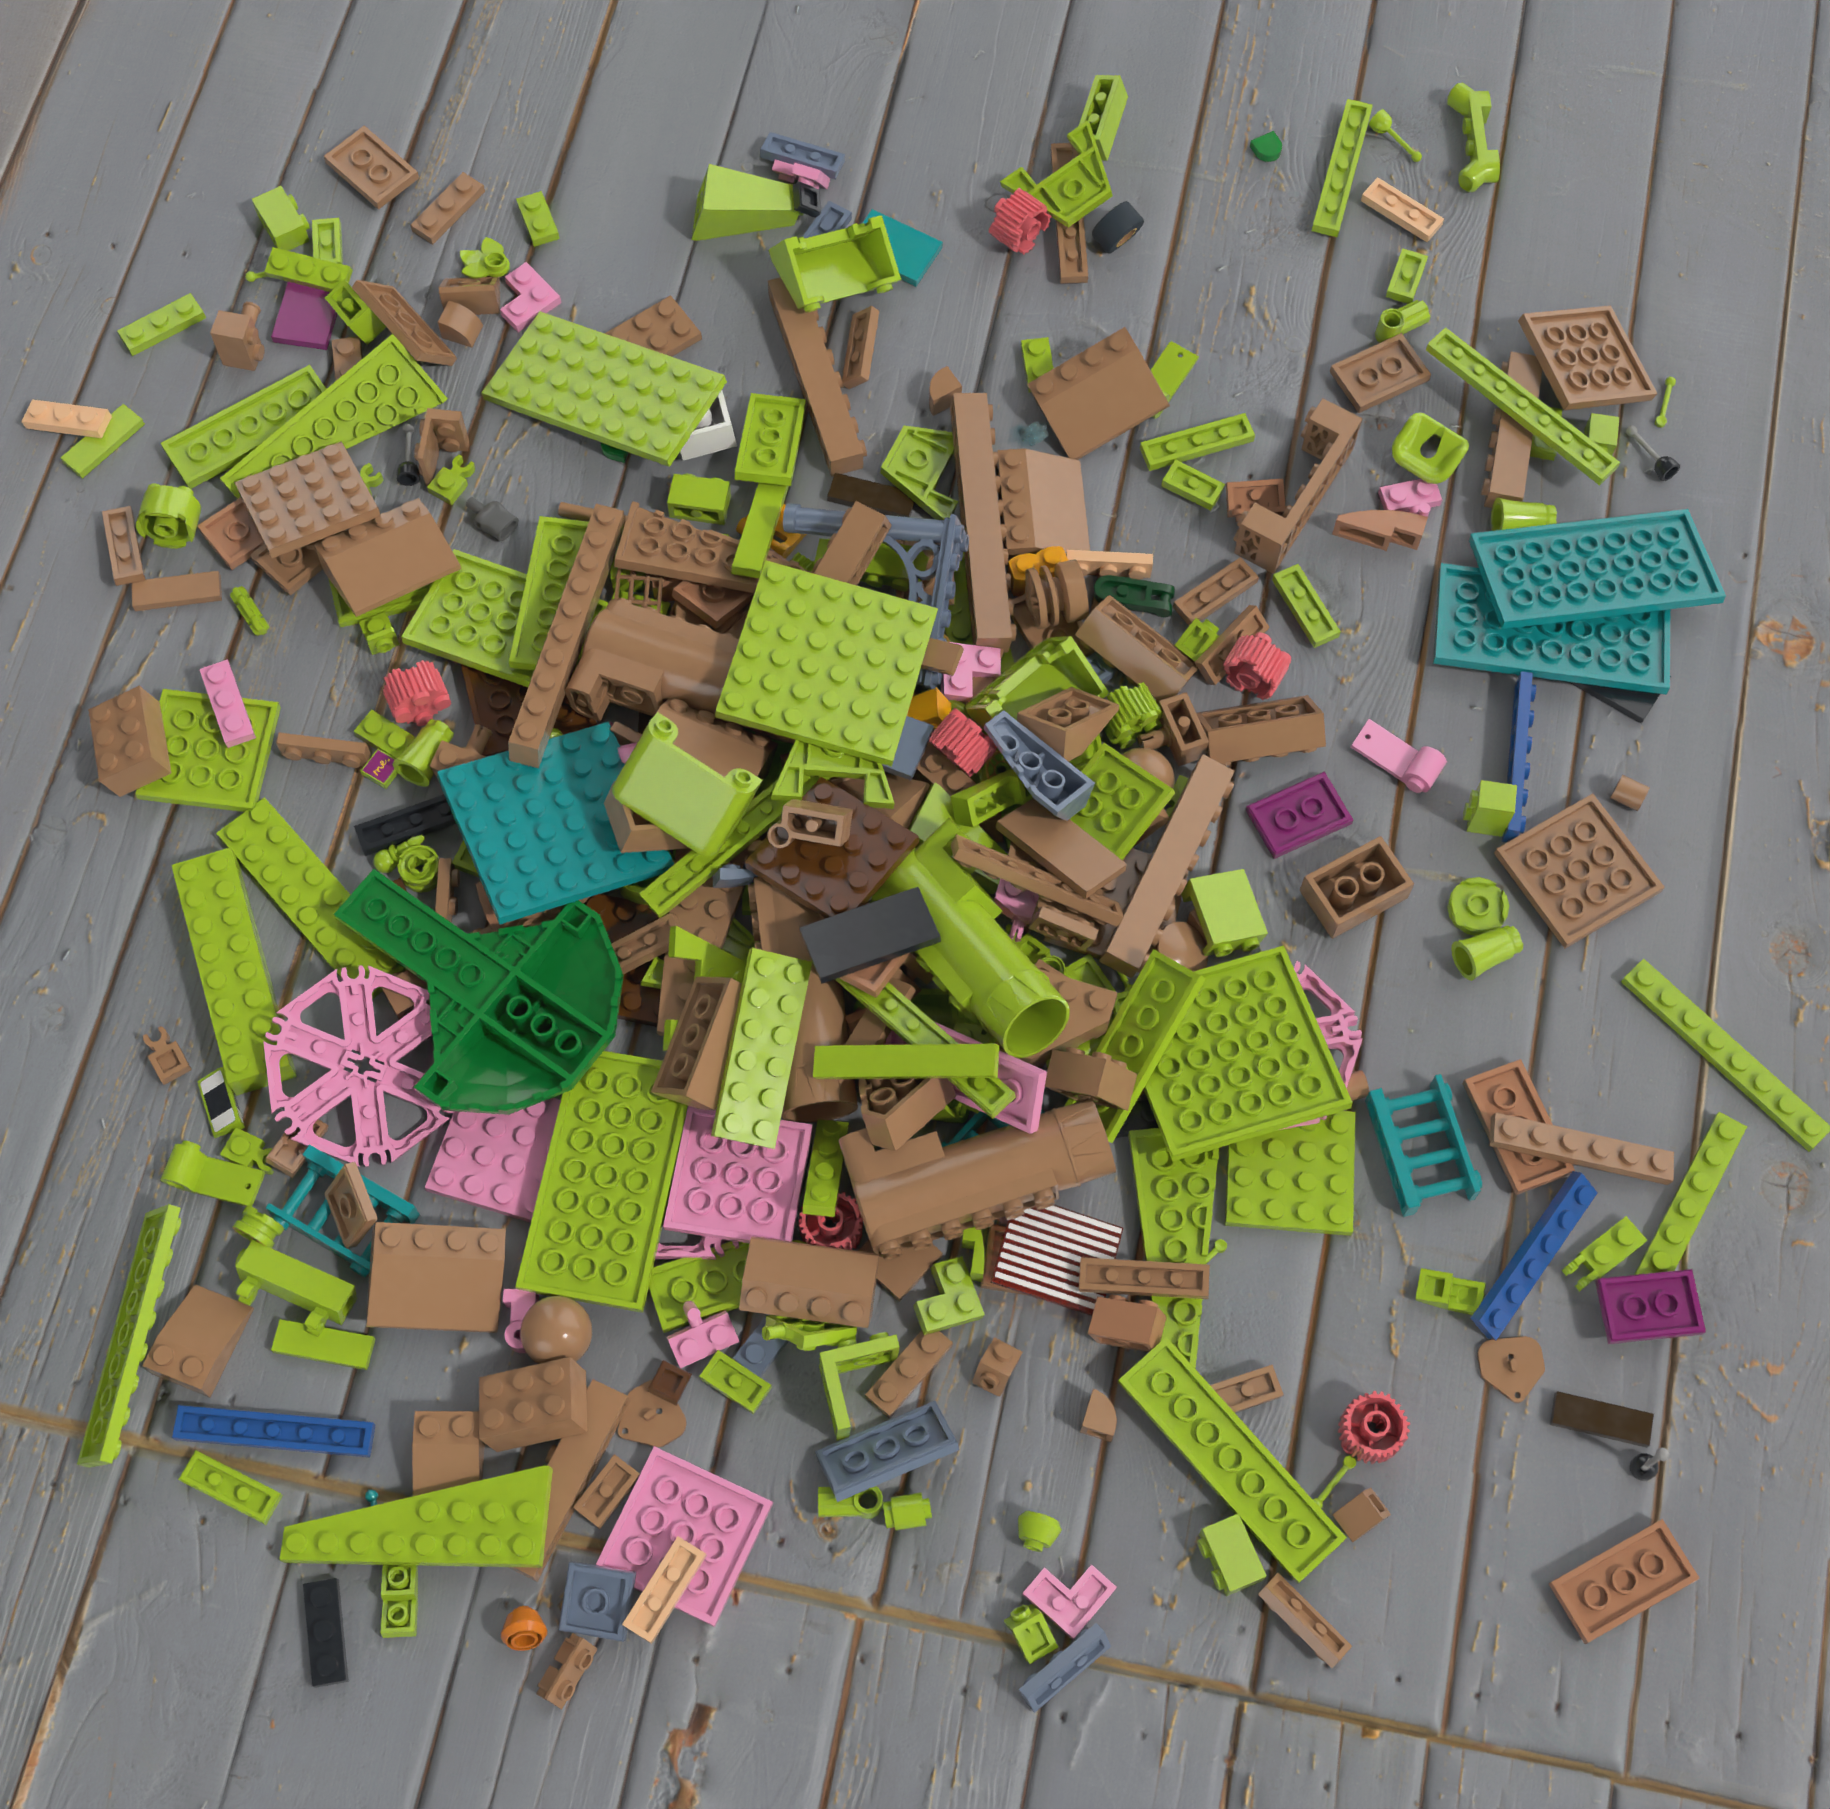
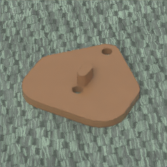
M1531 1337L1501 1338L1496 1341L1491 1339L1485 1341L1478 1349L1477 1357L1481 1377L1514 1403H1521L1545 1372L1541 1346ZM1508 1355H1512L1513 1358L1509 1360ZM1515 1393H1518L1520 1398H1516Z
M649 1380L628 1393L630 1403L620 1421L618 1435L622 1439L661 1448L679 1438L684 1433L687 1422L678 1404L676 1406L648 1392V1387L652 1380ZM657 1409H662V1413L657 1414ZM628 1429V1433L623 1434L622 1430Z

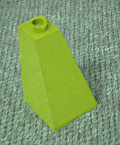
M709 164L697 194L691 240L700 241L794 226L798 216H803L804 213L794 210L793 185Z
M934 783L928 789L908 830L919 836V843L915 848L920 846L948 818L956 824L950 795L937 783ZM956 824L972 841L1008 855L979 825L969 827ZM976 869L971 874L986 892L994 894L997 891L1000 878H990L980 869Z

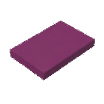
M288 282L271 336L273 342L327 350L337 318V312L325 299L330 292Z
M1325 771L1246 807L1248 816L1273 859L1353 823L1352 816Z
M1692 1269L1599 1278L1595 1281L1608 1344L1695 1336L1706 1333Z

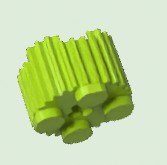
M1144 682L1138 683V687L1128 689L1127 685L1121 686L1119 689H1115L1114 692H1110L1107 696L1109 701L1119 704V710L1103 730L1112 744L1116 745L1118 743L1121 749L1132 746L1136 742L1138 735L1158 730L1162 726L1159 721L1162 718V711Z

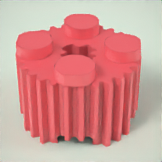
M1018 188L1013 195H1010V198H1001L995 205L994 212L997 216L989 228V233L1014 252L1019 251L1025 255L1035 246L1033 240L1039 235V231L1043 230L1045 232L1049 227L1048 224L1051 222L1050 218L1052 216L1047 213V206L1021 188Z
M1257 632L1255 636L1246 635L1239 637L1223 664L1224 670L1228 674L1226 682L1230 683V686L1234 687L1236 691L1242 692L1243 689H1247L1248 692L1258 693L1256 697L1262 700L1271 698L1289 669L1291 656L1284 651H1280L1281 649L1276 648L1275 644H1271L1272 640L1267 634Z
M424 660L417 662L416 668L413 666L411 669H405L404 672L400 668L393 669L392 673H388V676L384 677L386 682L383 689L384 696L397 723L407 722L409 724L413 722L417 726H425L430 719L433 720L434 714H438V711H442L451 705L448 691L438 669H435L433 662H424Z
M954 708L931 733L932 736L929 739L934 747L948 757L969 777L974 773L977 774L998 749L992 739L985 735L974 721L967 718L957 708Z
M845 1192L842 1194L838 1193L835 1217L802 1214V1212L799 1214L800 1236L806 1244L852 1250V1248L856 1249L861 1241L863 1219L858 1204H856V1199H852L850 1195L846 1197ZM832 1220L833 1224L837 1223L835 1227L829 1228L826 1227V1221Z
M1373 1391L1370 1395L1365 1393L1363 1397L1359 1395L1357 1399H1353L1343 1411L1340 1417L1341 1420L1338 1423V1426H1340L1338 1433H1341L1339 1440H1342L1341 1447L1343 1450L1351 1455L1352 1458L1357 1456V1461L1363 1459L1366 1464L1368 1461L1374 1464L1376 1461L1381 1463L1392 1458L1404 1445L1403 1443L1408 1439L1407 1434L1410 1432L1408 1429L1410 1422L1406 1421L1408 1419L1407 1416H1403L1405 1411L1399 1409L1401 1405H1396L1395 1399H1391L1390 1394L1384 1396L1382 1391L1379 1394L1376 1391ZM1370 1422L1375 1423V1428L1380 1429V1431L1377 1433L1370 1431L1368 1428Z

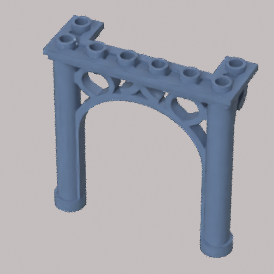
M787 503L783 515V528L788 533L832 536L842 526V518L846 511L803 508L800 504ZM951 514L950 518H945V520L885 515L892 526L882 543L892 548L905 564L909 578L908 600L918 603L919 597L922 600L919 603L938 608L930 638L946 641V638H943L945 627L948 628L951 622V611L948 610L949 599H953L955 595V582L952 581L954 571L959 569L963 552L968 551L969 535L966 534L964 525H961L957 515ZM896 540L915 541L917 543L906 552ZM923 550L934 552L933 565L927 571L917 570L912 563ZM935 577L933 596L928 595L924 591V585L922 581L918 582V578L930 580ZM921 668L915 690H925L926 692L937 687L941 692L942 673Z

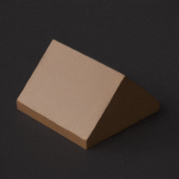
M486 276L477 279L470 277L445 278L438 287L443 310L448 301H453L468 308L475 315L500 314V277Z

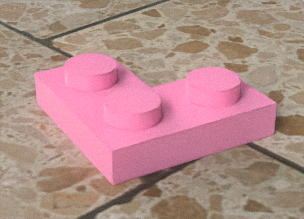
M774 160L772 170L779 175V180L791 184L794 183V180H798V182L816 189L820 187L828 189L830 178L821 170L798 163L792 165Z
M527 262L505 276L506 284L518 297L502 307L500 312L501 316L518 333L532 323L539 311L548 313L561 304L560 296Z
M954 643L961 645L964 651L954 676L942 673L941 693L948 700L971 701L973 698L972 677H994L996 679L1001 675L1000 648Z
M1091 1565L1069 1590L1044 1567L1022 1595L1067 1636L1074 1640L1117 1587Z

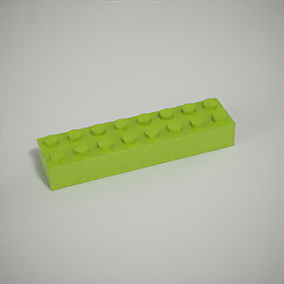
M229 847L171 866L227 1082L235 1095L238 1096L268 1086L264 1041L271 1045H277V1042L269 1041L265 1035L267 1032L272 1035H278L282 1028L280 1025L272 1022L273 1017L281 1018V1015L276 1013L279 1011L240 863L232 848ZM285 1054L279 1062L281 1082L297 1077L291 1054Z

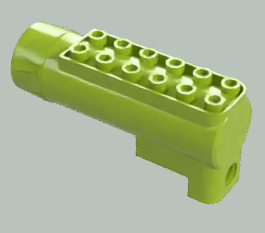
M948 818L920 846L910 852L872 896V900L869 903L919 887L940 934L941 942L914 951V954L917 956L916 961L924 970L933 975L932 980L936 985L950 995L948 999L959 1011H963L974 1024L979 1021L983 1029L994 1037L1008 1055L1015 1058L1032 1056L1051 1045L1062 1033L1069 1019V1005L1053 987L1045 973L1040 971L994 920L1003 911L971 876L977 868L973 866L970 868L964 867L953 858L951 843L956 834L969 840L971 838Z

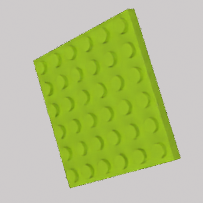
M765 560L715 711V717L892 767L938 608Z
M1284 945L1193 971L1206 978L1144 1087L1145 1094L1172 1162L1352 1107L1353 1102ZM1130 990L1117 994L1113 1009L1115 1016Z

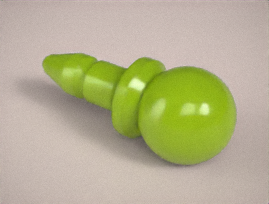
M415 836L397 847L392 844L389 846V850L383 849L378 851L373 859L375 868L381 873L392 872L396 868L397 863H399V856L403 851L411 846L420 845L425 839L424 836Z

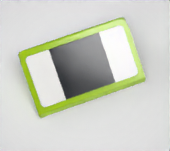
M224 1067L217 1068L197 1081L214 1138L232 1133L235 1128H245L235 1093L228 1085Z

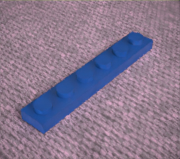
M1521 671L1514 687L1507 784L1517 785L1515 813L1502 836V842H1509L1516 838L1519 833L1523 834L1526 825V816H1522V807L1526 806L1528 799V789H1524V780H1528L1530 773V763L1526 762V754L1530 753L1532 747V737L1528 736V728L1532 727L1534 721V710H1530V702H1534L1536 695V685L1532 684L1533 673Z
M1572 1171L1470 1318L1488 1339L1495 1341L1498 1339L1598 1192L1581 1172Z
M178 1405L172 1438L176 1441L370 1458L376 1425L373 1422Z

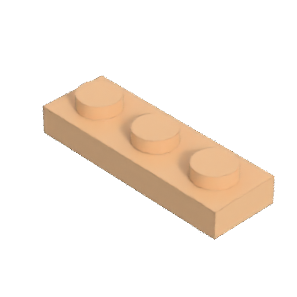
M1378 177L1361 197V202L1425 242H1428L1444 222V218Z
M32 399L22 419V423L26 429L102 438L112 415L108 409Z
M1067 550L1066 553L1068 561L1074 559L1078 561L1083 577L1086 575H1112L1138 580L1151 577L1153 554Z
M677 1536L622 1625L652 1644L705 1560L706 1553Z

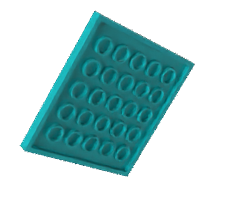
M609 722L549 739L539 768L509 761V751L437 771L439 783L499 925L662 875L674 865L668 850L620 852L604 802L613 782L616 781L625 764L620 759L618 753L620 745L614 732L610 731L611 726Z

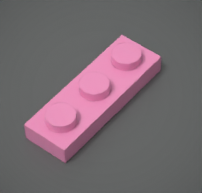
M228 659L199 669L227 748L255 739V733Z

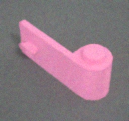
M1370 719L1367 720L1351 745L1352 749L1404 782L1408 789L1415 793L1428 792L1447 763L1444 755L1438 750L1424 746L1417 751Z

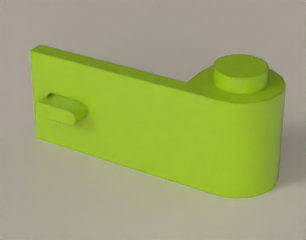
M1173 341L1169 342L1151 368V372L1168 403L1199 359V356ZM1163 410L1152 417L1154 419H1157L1163 412Z
M183 1140L182 1144L174 1145L160 1178L161 1182L183 1191L242 1206H253L265 1176L263 1170L207 1157L200 1151L201 1146L190 1141Z

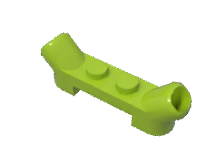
M1463 82L1457 83L1449 92L1447 105L1464 116L1462 131L1464 135H1467L1465 153L1466 156H1470V162L1458 174V182L1465 191L1475 192L1483 183H1497L1500 175L1498 150H1487L1484 124L1487 123L1492 107L1489 91H1474Z

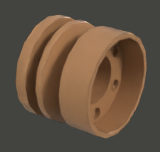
M1076 559L1056 563L1054 577H1052L1046 565L1040 567L1039 574L1035 568L1025 571L1026 602L1037 629L1046 628L1048 621L1052 627L1059 624V612H1062L1067 623L1087 619L1089 615L1087 589L1081 567Z

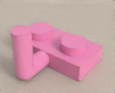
M1422 479L1380 487L1378 492L1384 510L1410 512L1427 517L1431 507L1440 506L1442 502L1437 484H1430Z
M687 1301L683 1305V1310L690 1326L667 1336L680 1369L716 1353L717 1350L725 1349L740 1342L726 1310L702 1320L700 1311L693 1301Z

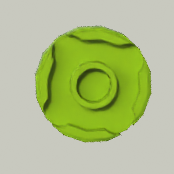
M1474 877L1463 880L1453 889L1449 896L1447 909L1450 919L1458 929L1466 934L1477 936L1503 925L1508 917L1509 902L1505 892L1501 891L1496 886V883L1489 879Z

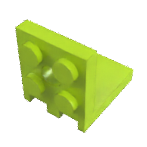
M888 1332L877 1333L869 1337L870 1341L858 1344L856 1340H848L837 1344V1349L819 1353V1370L836 1441L848 1438L851 1429L838 1374L895 1361L900 1348L897 1334L889 1336Z

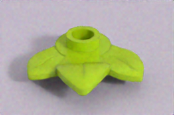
M484 238L481 250H460V258L465 265L462 269V274L467 277L476 279L486 276L501 277L510 270V262L504 255L503 246L491 238Z

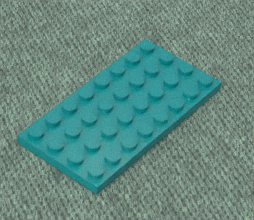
M1689 509L1471 533L1469 538L1470 546L1502 629L1720 604L1724 602L1726 597Z
M1441 563L1438 576L1433 664L1520 675L1521 671L1533 673V677L1667 695L1670 689L1671 609L1502 629L1479 568Z

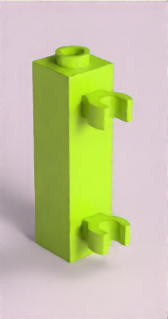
M254 1240L250 1242L247 1249L243 1248L239 1252L235 1261L239 1279L243 1281L236 1291V1295L240 1296L238 1298L239 1302L250 1306L255 1300L258 1290L262 1289L311 1312L304 1323L308 1327L306 1332L316 1337H319L327 1319L342 1326L358 1299L355 1285Z

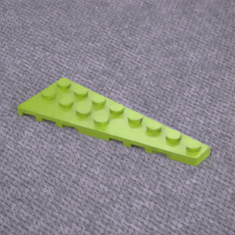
M391 334L225 473L220 480L239 499L241 496L235 482L247 476L258 474L276 465L284 464L302 455L310 454L341 441L347 450L426 412L427 408L432 409L443 404L448 398L394 334Z
M1159 1128L1129 1131L1128 1136L1145 1261L1206 1264L1219 1148L1172 1162ZM1150 1296V1301L1158 1304V1308L1166 1316L1161 1341L1167 1337L1192 1366L1196 1368L1203 1299Z
M539 1466L285 1526L279 1560L283 1563L542 1568L553 1469L550 1466Z

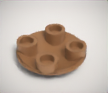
M1173 922L1162 928L1164 931L1158 941V952L1192 971L1206 968L1208 956H1204L1203 953L1206 943L1195 927L1185 922Z

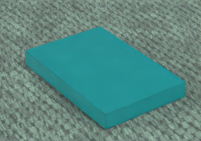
M871 209L863 223H867L869 218L882 215L901 280L917 287L943 248V242Z

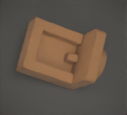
M994 1337L979 1362L972 1383L996 1396H1001L1023 1352Z

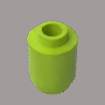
M922 1492L890 1497L891 1501L883 1502L887 1529L895 1527V1531L927 1526L926 1519L932 1518L929 1498L923 1499Z

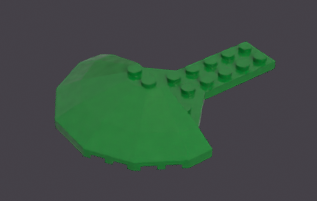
M373 868L333 914L339 922L427 983L430 996L431 1031L434 1042V1064L414 1088L419 1094L443 1111L510 1115L568 1092L575 1087L616 1036L624 975L600 914L579 900L568 903L554 920L544 921L541 925L529 927L519 925L500 928L497 932L484 934L474 932L467 934Z

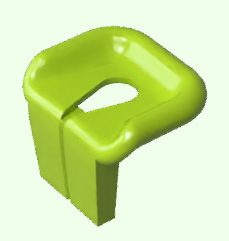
M1418 412L1409 417L1392 444V456L1398 465L1430 484H1438L1446 481L1453 474L1467 453L1469 443L1465 438L1427 414ZM1433 435L1441 440L1438 450L1433 457L1425 458L1421 455V446Z

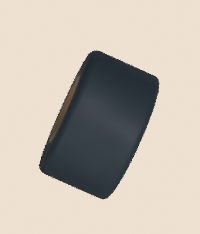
M1124 201L1115 206L1096 224L1092 230V236L1107 253H1112L1140 230L1144 219L1129 202Z

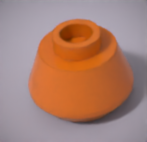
M520 1606L510 1612L501 1631L503 1643L509 1648L518 1651L536 1648L547 1636V1627L536 1610L528 1606Z

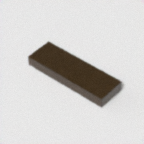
M839 473L834 474L827 495V501L853 507L857 501L883 515L911 517L915 504L912 499L897 487Z
M1557 1391L1554 1394L1550 1425L1647 1448L1650 1446L1654 1414Z

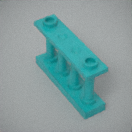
M1441 1074L1434 1076L1429 1085L1431 1090L1389 1099V1097L1384 1096L1383 1090L1380 1088L1369 1091L1365 1099L1403 1217L1414 1215L1421 1206L1422 1199L1465 1189L1467 1198L1471 1201L1475 1200L1481 1192V1175L1478 1170L1473 1168L1451 1104V1088L1448 1083H1444ZM1431 1102L1436 1103L1441 1119L1403 1128L1394 1126L1391 1117L1393 1111ZM1445 1131L1450 1148L1414 1157L1404 1155L1401 1147L1403 1140ZM1455 1160L1460 1177L1421 1187L1417 1184L1414 1185L1411 1177L1414 1169Z
M309 1144L302 1154L309 1164L307 1166L308 1172L282 1209L268 1203L266 1210L275 1221L284 1227L285 1231L288 1227L294 1229L351 1263L349 1268L366 1278L370 1273L371 1241L362 1255L358 1256L345 1248L340 1233L334 1241L319 1233V1230L332 1213L327 1199L324 1200L308 1225L292 1217L319 1177L323 1178L326 1174L335 1179L344 1166L341 1162ZM361 1175L373 1208L379 1205L387 1210L385 1213L387 1218L384 1222L403 1223L404 1220L410 1224L416 1222L420 1214L413 1204Z

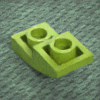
M383 1565L381 1598L383 1600L382 1638L415 1637L417 1635L418 1565Z

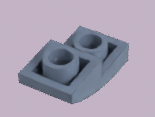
M735 864L724 865L713 875V888H731L754 883L753 877L759 876L746 869L745 864L743 869Z

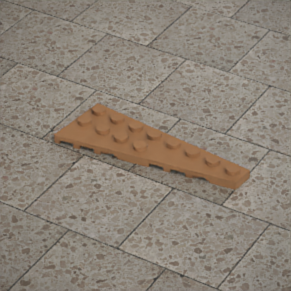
M632 501L615 556L614 567L755 593L759 581L758 578L731 574L732 564L740 540L713 530L701 531L694 528L689 521L681 519L680 522L664 517V512L656 509L653 513L640 508L638 502ZM768 552L767 561L813 573V571L803 569L796 561L790 560L787 563L773 558V553Z
M765 833L757 840L763 841ZM748 847L726 865L735 864L743 869L745 861L750 857ZM676 849L675 863L692 849ZM712 876L669 913L672 912L678 917L682 929L722 949L746 885L731 888H713ZM669 951L665 952L657 1023V1034L660 1036H664L665 1020L680 1019L695 976L694 960L669 958Z

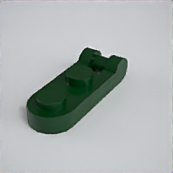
M1105 575L1096 581L1094 597L1097 602L1101 603L1110 595L1127 609L1155 613L1159 617L1166 618L1172 615L1173 606L1170 602L1174 598L1175 587L1170 584ZM1151 595L1158 596L1159 600H1152Z

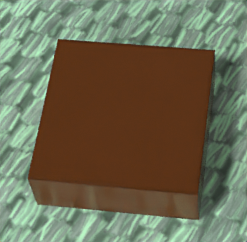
M663 1360L648 1387V1392L677 1406L692 1374Z

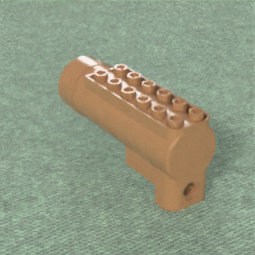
M624 598L612 599L609 601L606 609L599 612L593 620L586 635L582 657L565 689V693L571 707L577 713L597 721H601L609 702L654 717L659 707L668 699H680L685 701L691 708L698 711L706 710L715 715L739 638L731 633L721 634L715 632L703 624L697 626L688 623L679 616L672 615L670 617L660 614L651 607L642 608L633 605ZM741 725L743 728L755 733L765 734L770 739L793 745L795 743V739Z
M753 877L754 884H748L755 948L812 962L800 934V927L825 918L762 878ZM813 963L782 1111V1118L784 1120L799 1123L817 1122L818 1119L834 1120L848 1116L858 1109L855 1079L813 1078L815 1046L845 1045L849 1039V1030L845 1019L847 1015L843 986L835 979L821 984Z
M1092 1098L1065 1107L1052 1108V1110L1040 1114L1038 1131L1031 1134L1012 1125H1007L942 1147L937 1131L906 1141L896 1151L886 1148L876 1151L875 1146L871 1143L867 1128L849 1133L838 1140L873 1251L879 1254V1257L883 1256L884 1260L895 1259L902 1255L903 1250L914 1247V1250L925 1249L933 1245V1240L942 1237L945 1240L958 1238L963 1235V1230L975 1227L976 1230L988 1228L994 1224L993 1220L1006 1217V1220L1018 1218L1025 1214L1024 1210L1035 1206L1037 1210L1048 1208L1055 1204L1054 1200L1059 1199V1191L1076 1186L1080 1187L1085 1182L1116 1173V1166L1108 1138Z

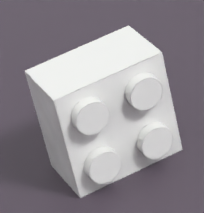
M722 390L681 449L680 453L683 461L737 447Z

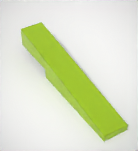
M1100 733L1082 755L1069 761L1078 770L1082 771L1102 746ZM1012 768L950 796L956 824L969 827L980 824L1013 804L1023 805L1033 798Z

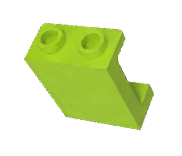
M1244 869L1190 878L1181 896L1183 902L1192 901L1207 940V945L1203 949L1204 956L1215 954L1216 957H1223L1235 950L1242 949L1243 952H1249L1260 946V942L1267 936L1268 932Z

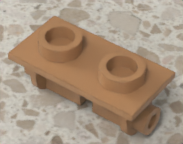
M574 1633L571 1634L570 1638L566 1637L554 1657L556 1661L563 1665L560 1670L549 1665L537 1685L539 1690L536 1694L562 1710L565 1703L573 1696L575 1686L584 1671L590 1667L597 1648Z

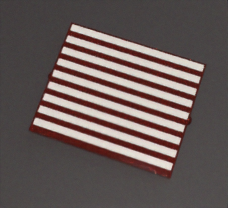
M1057 1205L1037 1210L1035 1206L1024 1210V1215L1007 1220L1004 1234L1001 1235L1002 1242L990 1283L1092 1316L1097 1296L1106 1298L1107 1293L1079 1292L1081 1257L1116 1259L1123 1227Z

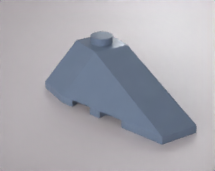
M1003 710L984 725V730L1032 797L1055 816L1068 821L1086 806L1095 782Z

